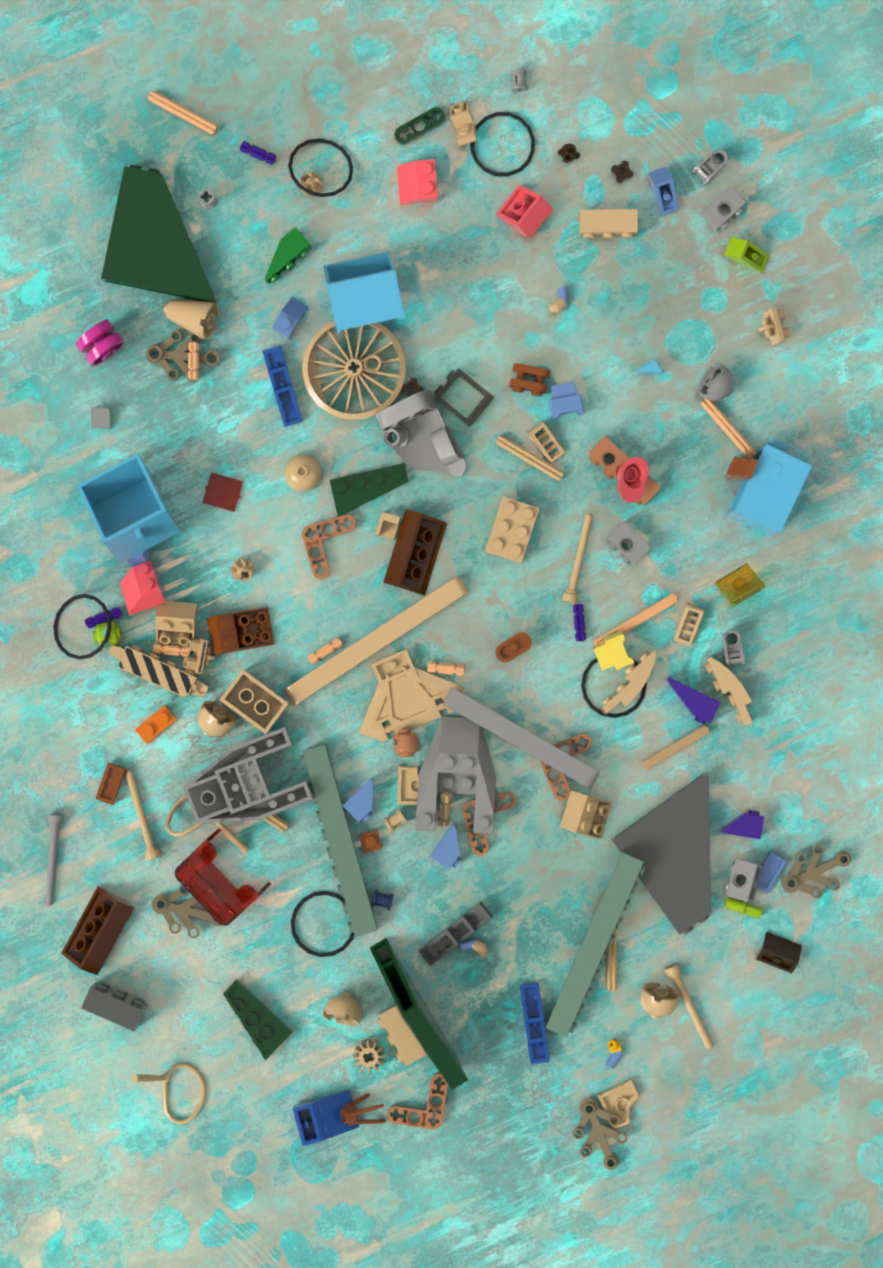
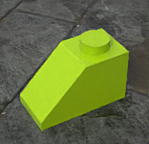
M733 237L730 238L724 253L726 257L735 263L763 273L770 256L750 241Z

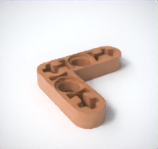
M343 515L308 525L303 529L302 537L312 573L317 579H325L330 573L322 540L352 532L356 527V521L351 515ZM348 518L349 521H353V524L350 525V529H347L346 526L340 527L342 531L338 532V527L335 521L339 520V524L345 523L344 519ZM328 523L333 524L335 527L332 534L324 532V526ZM317 526H320L321 533L323 534V537H319V533L313 535L314 539L305 536L308 533V529L318 531ZM314 547L321 549V555L318 558H314L310 554L311 549ZM324 558L325 562H321V566L326 568L327 571L324 572V576L316 574L318 564L313 565V561H319Z
M579 734L553 746L560 749L561 745L568 744L571 747L569 755L574 756L588 750L592 745V740L587 734ZM580 737L588 739L585 748L582 745L577 746L578 751L574 752V746L570 741L574 740V743L580 742ZM540 761L554 797L560 801L568 799L570 788L565 775L560 772V777L557 780H552L549 777V772L554 768L549 767L546 769L545 765L547 764ZM563 779L564 783L560 784L563 789H567L565 797L557 796L558 786L553 787L552 783H558Z
M512 792L495 794V797H499V801L504 800L505 795H509L510 798L513 797V801H511L510 806H507L506 803L500 804L502 808L498 809V803L495 799L494 813L513 808L517 802L515 795ZM475 800L465 802L462 807V813L471 849L475 855L482 856L488 852L489 846L486 834H483L484 838H480L481 844L486 845L483 848V852H479L478 849L475 850L474 848L477 846L476 839L472 841L471 837H478L482 834H474L470 831V825L474 823V820L467 822V818L471 817L469 812H465V809L468 808L469 804L475 807Z
M436 1073L431 1078L427 1109L393 1105L387 1111L388 1120L391 1123L426 1129L439 1128L443 1120L448 1084L446 1081L445 1084H441L440 1091H444V1094L432 1092V1089H437V1083L434 1080H438V1077H442V1081H445L441 1073ZM440 1096L442 1099L441 1105L434 1106L431 1103L432 1097ZM429 1108L441 1110V1113L437 1111L436 1119L439 1122H435V1125H432L431 1121L428 1120V1118L433 1116V1111H429ZM394 1109H397L399 1114H404V1110H407L406 1121H403L404 1116H398L397 1119H393V1115H390V1112H394ZM412 1112L419 1113L420 1120L418 1122H412L409 1119V1115Z

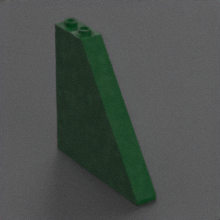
M137 165L124 166L101 279L108 283L196 301L216 303L215 296L163 175L159 170L152 168L146 171L141 170V167Z
M385 938L370 947L402 1018L449 1087L453 1090L468 1081L457 1055L388 940Z

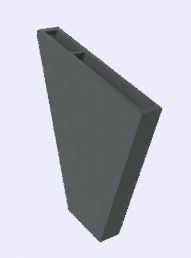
M703 773L611 839L621 853L624 850L644 859L643 864L646 867L642 876L638 875V878L679 935L689 933L693 930L692 926L697 922L703 923L709 918L708 914L711 913L709 776L707 773Z

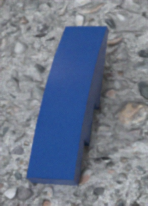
M281 345L262 350L284 427L303 422Z
M539 983L519 985L531 1065L549 1063Z

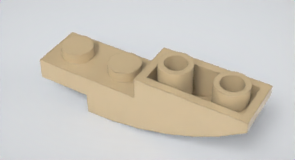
M647 651L639 658L641 662L636 667L633 664L625 671L627 675L624 679L628 684L623 683L616 689L618 693L613 698L609 695L602 702L604 706L600 709L604 714H607L619 702L624 707H627L642 690L655 662L656 653L654 651L650 654Z
M712 657L706 658L707 663H705L707 672L709 674L712 673L715 679L712 681L714 688L717 692L720 691L721 694L729 692L730 695L727 698L731 706L735 705L737 713H735L739 724L743 723L744 726L753 723L745 706L752 701L741 682L723 664Z

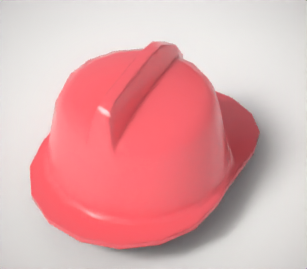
M641 457L630 458L618 469L619 494L623 500L629 503L638 501L645 489L649 468L646 461Z

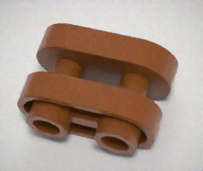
M518 363L513 364L512 372L517 373V378L510 379L509 386L513 388L512 391L523 393L524 390L531 391V395L540 397L543 394H547L548 385L543 384L544 378L550 379L551 370ZM525 375L534 376L536 381H526L524 377Z
M521 632L500 644L495 652L497 659L501 662H509L527 651L532 644L530 636Z

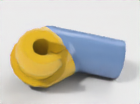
M616 1039L608 1042L611 1056L606 1064L613 1069L623 1055L621 1044Z

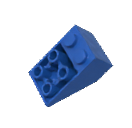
M350 1090L293 1106L302 1146L320 1142L360 1127L359 1124L351 1126L348 1123L344 1124L341 1117V1109L344 1108V1105L353 1102Z

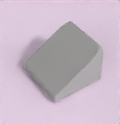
M91 407V428L110 429L112 410L110 408Z

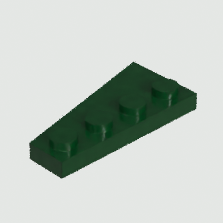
M404 463L330 480L338 517L408 483Z
M236 979L223 995L266 1061L292 1031Z

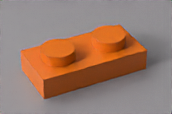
M163 705L137 727L135 731L146 744H149L173 724L177 718L166 705Z

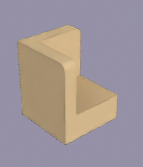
M382 512L375 534L394 540L401 517Z

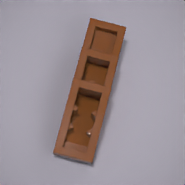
M734 456L724 478L735 481H748L751 479L759 461L753 458L749 460L745 457L740 459Z

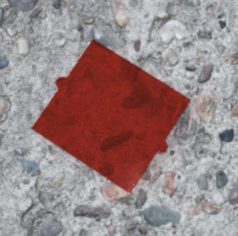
M211 472L208 484L205 486L206 491L202 503L235 512L238 499L241 498L240 492L243 481Z

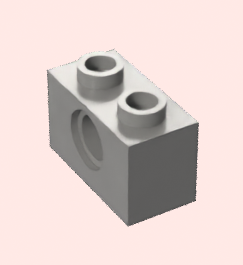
M729 186L702 211L701 216L715 231L719 228L723 230L731 223L729 219L732 216L738 217L745 210L743 206L746 202L732 186ZM720 207H728L729 213L722 214L720 212Z
M624 521L606 538L608 540L607 545L613 551L617 549L622 554L620 558L627 565L630 563L634 565L651 549ZM628 539L631 541L632 548L630 550H625L622 547L623 540Z
M736 859L731 866L732 875L726 885V896L754 903L763 865ZM743 875L746 877L744 885L740 883V878Z

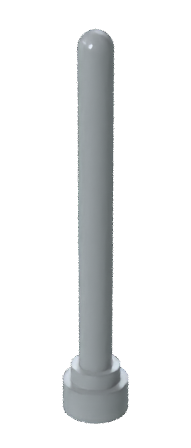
M48 814L47 822L51 826L45 904L47 906H51L53 903L58 827L63 823L62 814Z

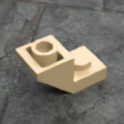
M458 102L450 106V118L456 129L458 145L462 146L476 141V127L469 102Z

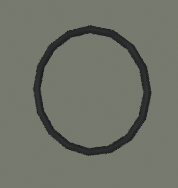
M496 112L485 116L475 126L476 133L486 120L496 116H510L519 120L527 128L531 138V151L526 162L511 172L496 173L485 168L477 159L474 151V141L470 143V151L475 163L484 172L494 176L508 177L521 172L530 163L535 152V138L530 126L521 117L510 112Z
M321 138L306 140L296 146L289 158L288 168L292 180L298 188L309 195L319 197L335 196L345 190L352 180L353 165L351 158L341 146L333 141ZM321 142L330 144L340 150L346 157L350 169L345 184L336 191L328 193L310 191L302 186L294 176L292 168L293 158L300 148L309 143Z
M87 594L73 596L64 602L55 617L53 625L54 639L59 649L68 657L81 660L96 655L107 643L111 631V618L105 604L97 597ZM87 598L96 601L102 606L107 616V631L105 639L98 649L90 654L78 656L69 653L63 648L58 638L57 625L60 614L68 604L76 599Z
M597 658L592 660L583 673L581 683L583 697L590 708L602 716L612 718L626 716L636 710L645 697L647 682L643 686L641 697L635 706L626 712L604 714L593 706L587 697L585 689L587 673L592 665L598 662ZM633 659V661H634L633 664H634L635 666H637V665H638V662Z
M328 891L314 892L303 898L294 908L291 918L292 935L297 945L308 954L318 957L334 956L346 949L353 940L354 933L350 934L349 939L341 948L329 953H318L309 950L300 942L295 933L294 921L296 914L305 901L314 896L328 895L345 903V899L338 894Z

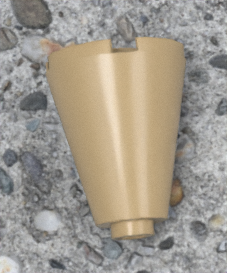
M170 300L164 306V314L167 319L199 338L206 340L211 338L216 329L217 323L214 321L215 316L219 317V306L214 302Z

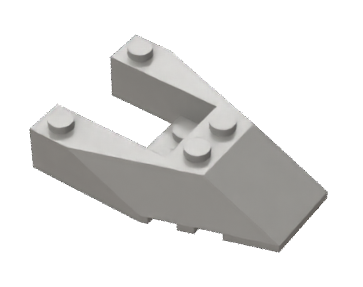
M442 716L419 772L415 830L435 831L437 794L447 791L451 794L475 795L473 833L493 835L496 775L483 728L465 717Z
M285 727L230 748L183 787L197 824L258 821L313 800L306 781L269 795L256 760L292 746Z

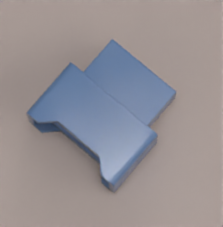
M574 382L550 387L552 399L549 400L552 420H557L563 414L575 412L578 415H583L585 413L581 394H576Z

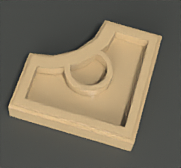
M398 766L397 805H417L418 767Z
M632 1079L597 1095L605 1111L611 1114L616 1113L620 1116L619 1125L612 1126L614 1130L631 1123L629 1116L630 1108L634 1101L640 1097ZM612 1117L611 1121L613 1123L618 1122V1119L616 1117Z

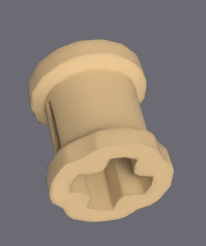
M400 809L396 810V813L390 817L383 818L391 833L402 824L408 823Z

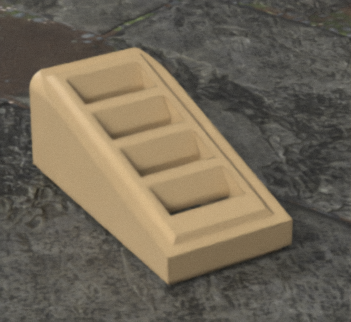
M540 421L526 432L550 464L566 453L544 422ZM542 429L543 432L536 437L534 434ZM547 435L548 438L540 443L539 441ZM552 441L553 444L545 450L544 447ZM557 448L558 450L554 454H552L551 456L548 454L553 449Z
M688 602L685 603L673 640L692 646L705 612L703 607ZM691 610L693 612L698 613V615L695 616L693 614L688 613V611ZM686 617L695 620V623L686 621ZM683 625L693 628L692 631L682 628ZM680 632L690 635V638L681 636Z

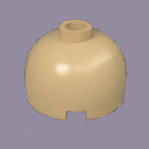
M299 454L293 456L287 462L284 468V477L286 483L293 490L309 492L319 485L322 478V469L320 463L314 457L308 454Z
M204 701L197 715V721L202 732L209 737H222L228 734L237 722L235 721L236 716L224 705H221V708L215 705V701Z
M645 983L640 994L641 1006L653 1018L668 1016L678 1005L679 993L669 986L666 989L659 988L660 983Z
M342 992L341 995H335L326 1002L322 1016L331 1021L332 1017L337 1020L336 1023L356 1026V1024L360 1025L362 1009L359 1002L352 998V994Z

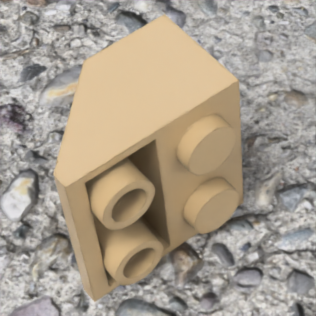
M166 601V603L158 605L156 611V644L186 646L188 639H195L197 604Z
M571 790L560 827L575 833L601 839L612 803Z

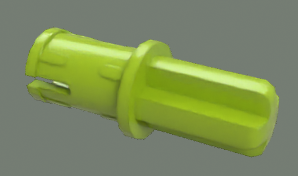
M728 896L724 903V908L740 912V915L746 914L760 919L763 913L761 907Z

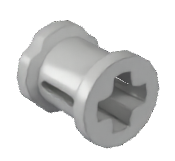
M516 69L510 71L513 83L512 92L528 90L525 78L527 70Z
M204 188L198 193V201L203 208L210 209L216 204V196L210 189ZM206 195H209L210 197L208 202L204 201Z

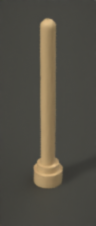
M590 513L585 515L569 588L562 596L563 602L577 604L578 596H576L577 592L575 591L593 518Z
M128 770L125 775L147 847L144 854L146 861L161 857L160 850H157V847L153 844L133 772Z
M674 963L666 967L664 971L667 977L673 979L705 1047L710 1050L713 1048V1044L680 978L681 969L678 963Z

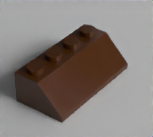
M405 510L383 583L425 596L447 523L423 513Z
M98 886L61 954L79 969L98 975L127 920L131 916L134 907L122 898Z

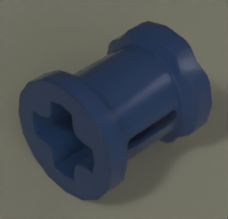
M375 889L371 906L385 907L390 911L394 894L380 893Z

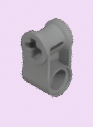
M721 149L713 151L692 170V173H696L703 180V184L706 185L726 165L727 153ZM720 155L724 162L717 164L714 162L713 157Z
M735 630L725 631L722 635L725 667L740 663L745 665V655L740 634ZM730 633L736 636V641L733 644L727 642V636Z

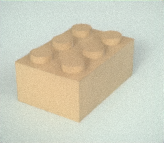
M502 497L485 553L521 564L539 508Z
M245 669L240 671L219 699L264 734H268L290 704Z

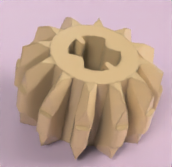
M367 1039V1046L362 1041L359 1042L361 1049L355 1047L354 1051L358 1054L352 1056L353 1059H359L355 1062V1066L362 1064L360 1071H364L365 1067H368V1073H371L372 1066L374 1070L378 1071L377 1064H384L379 1059L385 1058L384 1053H379L383 1050V1046L376 1048L377 1041L373 1043V1046L370 1045V1039ZM369 1052L373 1053V1054H372V1057H374L373 1059H372V1058H370L369 1060H366V1059H365V1058H366V1055H364V1054H369Z

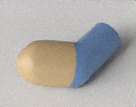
M567 287L558 288L559 298L549 305L550 312L560 313L567 307Z
M475 938L460 943L462 952L473 949L480 957H485L488 954L487 945L479 939Z

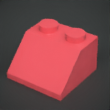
M435 159L413 161L397 166L400 205L438 202Z
M518 185L496 213V216L515 231L530 239L549 216L553 208L541 195Z
M151 561L133 566L120 582L129 615L166 603L157 572Z

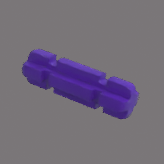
M243 141L240 146L241 152L249 153L250 156L262 161L266 160V163L273 165L276 161L277 156L275 154L267 153L266 150L255 145L251 146L246 141Z
M583 604L573 605V613H575V640L577 642L586 640Z
M115 607L111 611L108 610L111 620H113L112 618L116 619L122 616L119 607ZM105 612L85 619L87 628H93L96 624L107 622Z

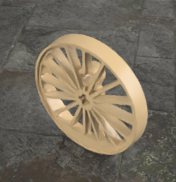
M335 320L323 326L310 340L305 350L302 364L304 383L315 403L329 414L348 420L370 418L389 407L400 393L406 373L404 353L396 337L380 323L367 325L377 329L359 359L358 354L363 326H360L355 359L353 358L347 329L344 331L350 360L330 331L336 328ZM380 332L390 340L381 349L364 358ZM328 333L347 362L317 344L318 341ZM393 345L397 351L398 358L381 361L377 355ZM314 347H318L344 365L317 361ZM371 359L377 360L378 367L370 369L367 366L368 361ZM400 362L399 375L379 372L383 364ZM316 364L342 368L343 370L318 375ZM352 364H355L356 367H359L356 373H353L352 370H349L350 368H352ZM345 373L323 389L321 388L319 378ZM364 373L398 378V383L394 391H391ZM361 376L387 391L391 396L383 404H380ZM347 377L328 406L323 393ZM351 378L345 413L337 411L332 406ZM358 378L379 407L365 412ZM354 379L362 413L358 414L348 413Z

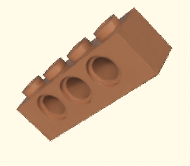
M606 436L588 453L591 456L589 460L594 465H600L605 469L603 473L608 478H614L619 482L617 476L618 469L630 459ZM607 454L612 455L614 463H605L604 456ZM648 476L643 495L635 503L637 505H646L661 487Z

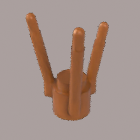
M366 1094L344 1105V1108L341 1109L342 1120L344 1124L348 1123L349 1126L354 1124L385 1123L384 1119L357 1120V1118H360V1114L383 1108L384 1104L360 1110L357 1107H353L370 1096V1094Z

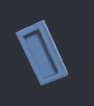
M771 851L769 852L762 864L763 870L758 889L767 894L769 893L787 863L785 859Z

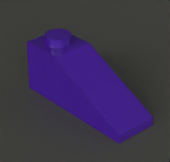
M667 677L665 681L691 715L695 716L694 720L703 725L706 722L711 723L721 702Z

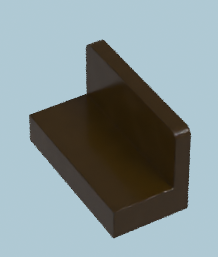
M766 932L763 945L757 953L756 960L792 974L799 963L802 946Z

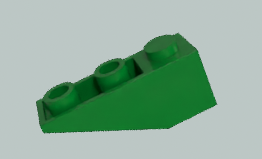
M296 227L280 239L265 276L267 284L276 282L285 269L289 271L294 267L295 261L299 257L303 259L310 253V243Z

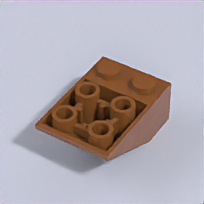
M268 607L215 615L207 618L213 656L275 645Z

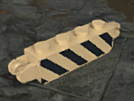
M134 644L131 647L126 646L125 649L115 645L108 648L109 655L120 660L118 663L119 667L124 671L182 697H187L191 694L205 697L209 687L197 680L198 677L194 676L195 672L187 668L182 671L177 668L178 664L169 660L166 663L160 661V656L151 652L147 655L142 652V648Z

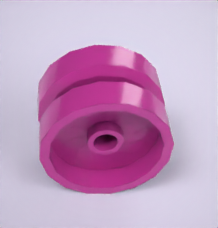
M108 319L90 328L75 343L81 353H87L85 358L92 367L110 358L125 343L119 333L112 334L115 328Z

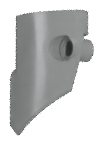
M430 390L411 395L375 414L384 432L383 439L385 444L392 446L408 467L463 477L467 464L451 429L445 425ZM393 433L397 435L396 442L392 439Z

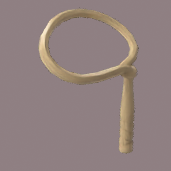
M186 794L172 806L166 817L165 829L174 837L185 836L205 824L196 823L181 832L171 830L170 821L178 806L187 799ZM222 822L215 823L243 854L249 850Z
M180 1063L172 1066L167 1074H162L161 1076L133 1074L131 1077L133 1082L160 1081L163 1083L164 1112L169 1120L175 1124H186L192 1121L203 1107L206 1096L205 1082L202 1075L193 1066ZM179 1068H186L192 1071L199 1079L201 1085L199 1105L194 1113L184 1120L174 1118L168 1108V1082L173 1071Z

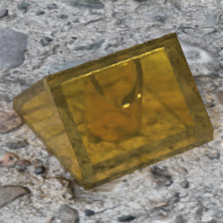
M748 563L715 582L729 608L736 606L765 588L764 583Z

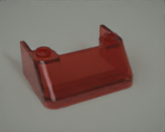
M218 828L175 869V877L220 925L227 926L252 904L271 883L268 882L257 892L250 885H243L237 890L212 863L216 858L217 851L210 841L221 832Z

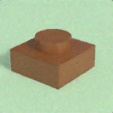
M378 830L359 834L363 853L382 849Z

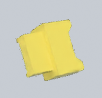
M621 631L603 637V643L592 647L602 671L613 666L618 670L634 663L631 656L626 653L623 645L625 637Z

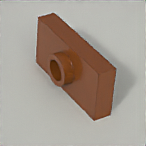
M108 762L95 799L114 805L127 769Z

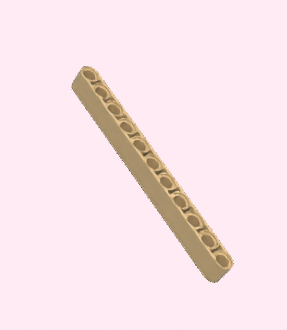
M459 576L455 577L284 689L294 706L467 594L469 590Z

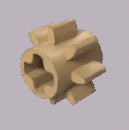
M307 172L300 178V184L310 191L320 193L323 187L321 182L323 178L318 173Z
M243 557L233 561V567L230 568L234 579H240L242 582L252 578V572H255L251 560L248 559L246 561Z

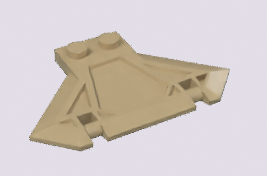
M407 649L371 663L378 679V685L359 733L384 742L389 740L387 737L388 733L394 731L395 734H399V730L415 729L440 718L439 712L447 709L449 714L455 712L443 705V702L436 705L434 700L442 697L444 701L451 687L461 693L464 687L414 667ZM389 720L390 724L383 727L382 722Z

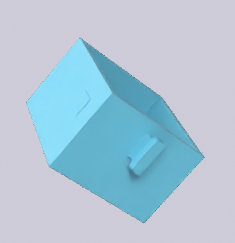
M390 251L323 266L337 333H340L341 330L402 317V319H405Z
M770 438L768 442L770 446L765 444L757 450L754 459L759 462L751 479L742 482L727 516L772 537L773 534L781 533L812 465L784 453L785 451L788 452L790 447Z
M138 453L77 485L104 544L119 564L180 532L152 473Z

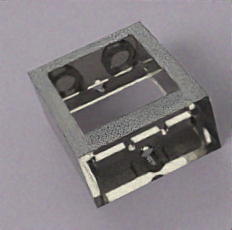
M458 368L456 371L452 370L446 377L448 381L444 386L440 384L435 390L434 394L436 396L434 400L468 428H471L493 401L494 396ZM459 377L484 397L467 418L442 399Z

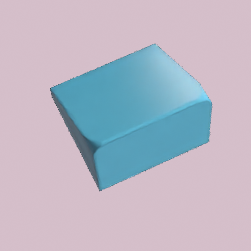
M652 360L640 367L637 373L660 375L662 371L656 360Z

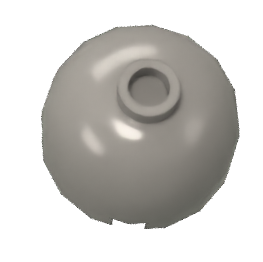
M716 362L715 364L718 366L715 368L711 366L705 372L699 382V385L702 387L700 390L697 389V394L709 401L722 400L725 397H729L733 392V375L720 362Z

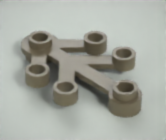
M173 331L170 337L161 345L153 344L147 348V359L151 363H159L171 381H176L179 378V372L176 369H172L165 359H173L186 374L189 382L197 381L188 378V371L190 369L184 361H188V353L186 351L188 350V344L194 342L192 341L193 333L190 334L189 339L174 351L166 350L173 343L181 342L182 334L179 331ZM179 334L180 338L178 340H174L173 335ZM210 350L206 354H199V362H206L209 366H216L220 362V355L216 351ZM154 351L159 352V356L156 358L152 356ZM216 356V361L210 362L209 358ZM173 371L177 374L175 378L170 377V373Z
M815 844L812 847V855L806 871L798 875L801 864L806 862L807 856L803 852H797L794 856L795 862L791 873L786 874L782 878V888L789 893L800 890L819 899L823 895L822 889L819 887L812 888L802 882L809 879L826 885L833 891L838 890L840 882L837 879H829L819 874L837 866H848L851 862V856L845 851H839L835 855V859L816 867L820 855L824 853V847L821 844ZM817 846L821 847L820 853L815 852ZM799 854H802L804 856V859L802 861H798L797 859ZM842 856L847 857V861L844 863L840 861ZM794 880V886L789 887L788 881ZM833 881L837 882L836 888L831 887ZM816 889L820 890V894L818 896H814L813 894L814 890Z
M185 884L181 885L179 890L167 897L158 895L153 899V911L157 914H163L169 924V930L173 934L180 932L181 925L175 922L170 911L179 914L191 938H197L200 931L194 926L188 915L210 920L215 926H221L225 922V915L221 911L217 910L210 913L190 908L198 902L209 898V892L206 889L199 890L197 895L180 905L173 904L172 902L181 896H188L191 889ZM183 887L188 888V892L186 894H182L181 889ZM202 891H205L207 893V896L204 899L200 898V893ZM159 901H163L165 903V906L163 908L158 907ZM217 914L221 917L219 922H215L213 919ZM174 924H177L179 927L176 932L171 929ZM192 929L197 930L196 936H191L190 931Z
M587 1098L580 1105L582 1117L578 1126L573 1131V1137L578 1140L584 1137V1128L590 1119L592 1128L585 1144L580 1149V1154L585 1158L591 1155L592 1146L597 1136L605 1156L603 1164L607 1169L614 1170L618 1167L619 1157L611 1152L604 1134L616 1139L619 1144H625L628 1136L623 1131L619 1132L601 1124L597 1116L608 1120L611 1126L619 1125L620 1116L616 1113L611 1114L600 1109L596 1100ZM586 1106H592L593 1110L591 1112L587 1111ZM616 1117L618 1122L613 1123L611 1118ZM580 1130L582 1135L577 1136L575 1131ZM624 1135L625 1140L620 1141L618 1136ZM588 1148L590 1152L584 1154L582 1150ZM612 1159L615 1164L609 1165L607 1161Z

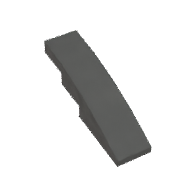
M479 902L422 947L419 953L430 966L489 921L493 915L482 902Z

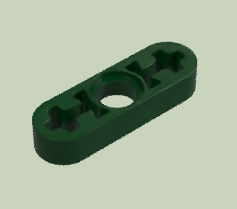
M434 107L399 126L394 133L396 142L400 145H406L439 127L445 121L444 111L441 108ZM433 113L441 114L439 121L434 119L430 121L431 126H428L425 117H428V120L433 118ZM422 121L425 124V129L417 131L414 128V124ZM411 126V130L415 135L412 136L410 132L406 135L407 139L398 138L400 131L406 133L409 131L408 127Z

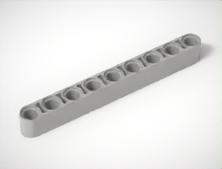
M452 687L442 703L589 789L592 788L600 772Z

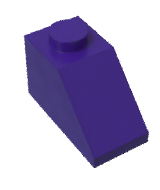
M749 810L748 813L743 812L723 826L720 832L761 840L764 816H761L759 811Z

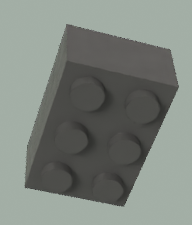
M104 982L94 983L90 987L81 1009L135 1032L140 1026L148 1007L147 1004H144L145 1000L134 997V999L128 997V993L117 989V991L109 988L110 985Z

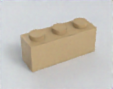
M638 209L580 210L579 236H584V239H594L595 236H603L604 239L622 236L624 239H630L638 233Z
M396 1004L379 1012V1024L382 1029H387L389 1033L387 1035L388 1041L391 1046H396L398 1050L396 1055L400 1063L404 1062L408 1066L427 1055L402 1018Z

